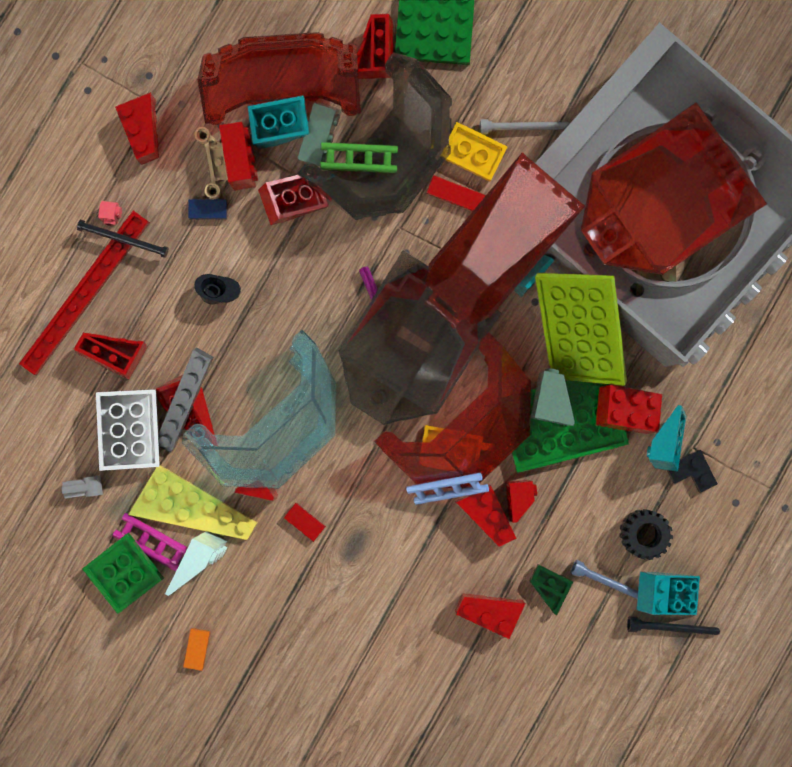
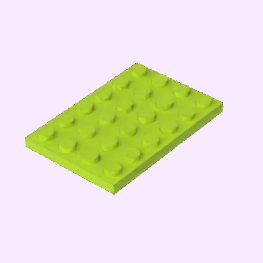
M537 273L535 279L550 368L559 370V374L564 375L565 380L625 386L627 376L614 276Z

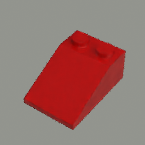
M316 171L266 182L258 189L270 225L286 222L328 207Z

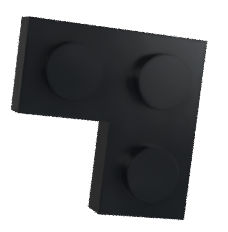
M701 450L680 458L678 471L667 470L674 484L691 476L700 493L718 484Z

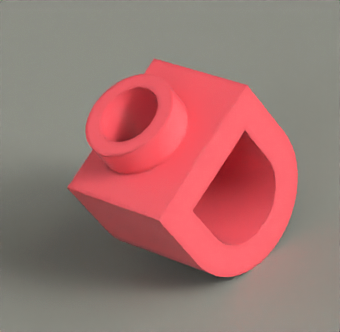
M101 201L98 218L105 225L115 226V224H118V218L122 216V207H119V204L116 202Z

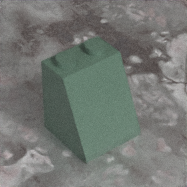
M545 369L538 376L530 418L574 426L575 421L564 375L559 374V370Z

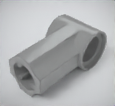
M101 475L86 477L82 480L62 482L64 498L103 495Z

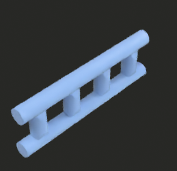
M481 473L407 486L406 488L408 494L416 493L418 496L414 497L415 505L489 492L488 484L480 485L478 482L482 480ZM470 483L472 487L462 489L460 484ZM452 486L453 488L452 491L444 492L442 490L443 487ZM434 490L435 494L425 495L423 491Z

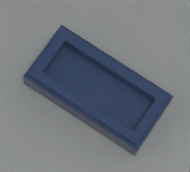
M188 199V218L227 219V199Z

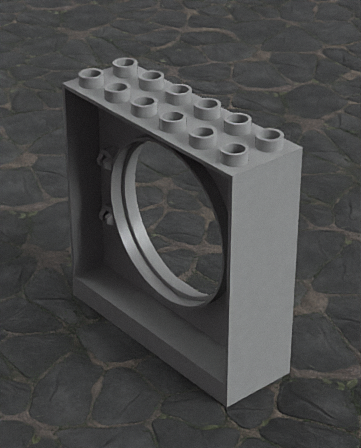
M659 22L501 201L494 218L531 251L553 258L554 262L550 267L558 274L614 276L621 329L664 367L676 364L684 367L689 362L694 365L710 348L703 341L706 338H710L715 332L718 335L722 334L736 319L730 310L735 309L741 303L744 305L748 304L760 292L762 287L755 281H759L767 273L773 275L788 259L783 252L792 245V136ZM706 123L715 139L710 145L727 159L736 174H739L751 188L745 199V220L740 237L730 254L718 266L701 276L677 282L643 278L622 265L607 249L599 234L594 214V197L597 182L601 175L600 171L604 169L610 158L620 148L638 137L660 132L667 128ZM584 248H586V250L590 254H593V256L590 257L586 252H584ZM637 283L642 286V294L638 297L630 292V287L634 291L635 284Z

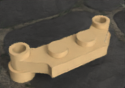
M199 127L195 131V138L206 147L212 183L206 185L205 194L210 199H219L228 183L222 143L212 137L207 128Z

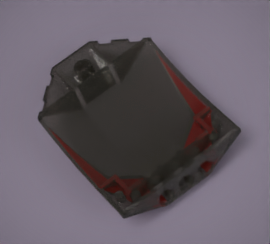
M402 250L368 307L338 350L351 404L383 425L437 414L501 312L436 269Z

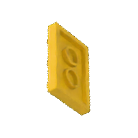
M456 122L440 154V158L491 182L507 150V146Z

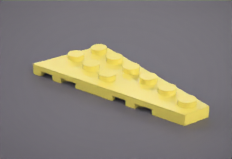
M161 465L156 467L128 514L245 540L249 539L258 523Z

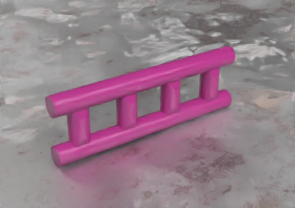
M125 513L122 520L127 522L122 532L115 530L112 536L119 540L127 533H130L133 526L144 531L140 539L136 541L147 556L176 572L179 567L178 563L188 547ZM150 535L160 540L155 551L145 546ZM166 545L177 550L172 560L161 555Z

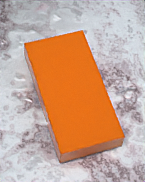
M196 628L190 629L184 668L203 671L211 631Z

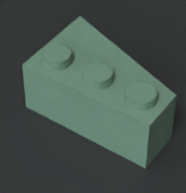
M321 102L313 104L308 121L310 135L303 138L298 155L299 160L316 166H320V162H326L327 150H321V142H333L334 130L338 125L342 109Z

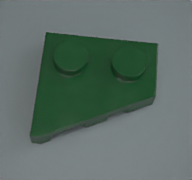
M537 564L529 581L551 611L558 615L573 581Z

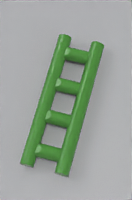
M321 142V150H327L326 162H320V170L397 173V165H391V153L397 154L398 146ZM334 151H346V162L334 163ZM353 152H365V163H353ZM372 153H384L383 165L372 164Z

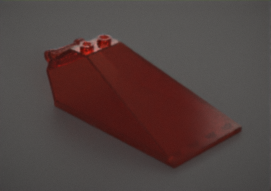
M521 153L429 263L425 285L433 293L424 304L428 307L431 306L450 323L453 329L458 326L463 318L473 325L491 317L586 206L524 153ZM438 296L459 313L456 318L436 301Z

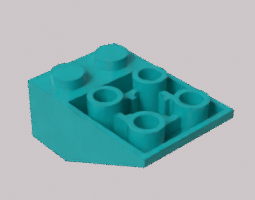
M640 571L637 610L652 615H697L700 576Z

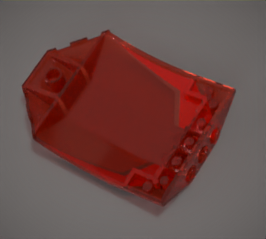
M696 102L640 142L592 172L581 232L604 265L663 275L767 205V203Z

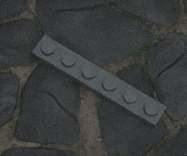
M195 348L191 354L158 434V446L170 453L176 447L214 358L199 348Z

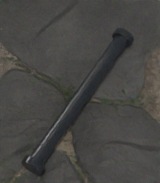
M81 219L77 224V230L81 232L83 230L160 254L163 258H166L169 247L166 246L160 247L85 223Z

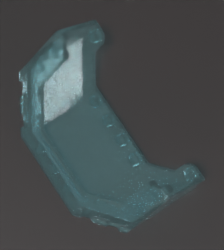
M303 330L294 336L292 346L289 348L294 352V356L289 362L301 374V384L243 436L213 435L205 426L196 424L183 434L182 444L223 487H266L279 489L335 437L336 382L316 343Z

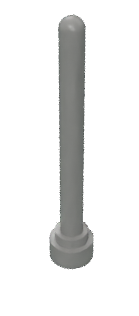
M480 119L479 132L487 135L495 130L566 129L570 123H492L488 119Z

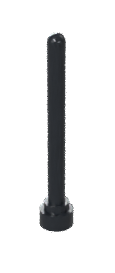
M629 616L627 619L628 632L637 633L641 629L708 635L720 634V629L717 627L645 622L638 619V617Z

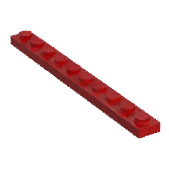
M133 210L117 233L138 239L150 222ZM111 239L19 365L37 376L133 246Z

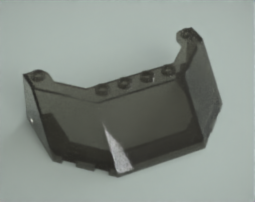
M393 52L386 61L385 71L393 80V109L365 143L369 145L398 146V153H391V165H397V173L322 171L314 163L305 164L297 173L308 185L355 220L371 216H385L390 213H404L451 153L449 134H451L452 118H450V106H452V98L416 58ZM358 152L353 158V163L364 164L365 152ZM372 153V164L383 165L384 153Z

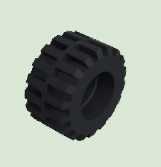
M643 509L635 510V513H630L628 518H624L623 522L625 523L623 526H620L622 533L619 534L623 540L621 543L628 552L644 560H653L654 557L659 558L661 553L665 554L667 552V546H671L669 541L673 539V535L670 534L673 530L668 525L669 521L664 519L663 515ZM650 523L655 529V538L650 544L641 545L637 541V530L641 525Z

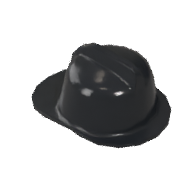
M203 274L194 283L196 293L205 303L212 305L220 302H232L241 293L239 283L229 277Z

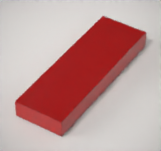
M433 175L427 194L477 214H480L487 196Z

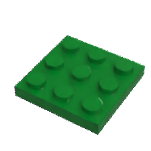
M129 533L82 568L117 614L164 579Z

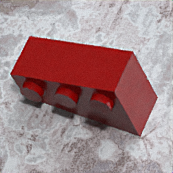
M151 92L115 106L136 160L141 165L159 158L155 111L156 99Z
M83 332L74 350L79 355L129 380L148 346L144 341H132L124 338H112Z

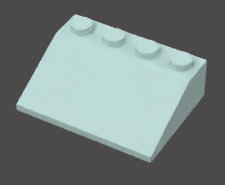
M207 531L194 537L165 595L169 596L209 565H213L214 562L223 558L228 548L225 546L227 541Z

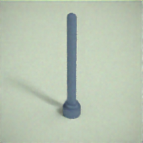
M575 560L570 571L572 575L577 577L586 576L638 599L637 590L589 570L583 562Z

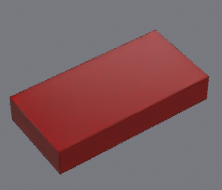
M295 503L284 517L285 520L313 542L326 527L298 503Z

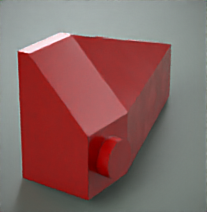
M183 375L154 389L156 390L159 402L166 412L169 410ZM201 387L184 428L187 430V436L201 452L217 448L218 445Z

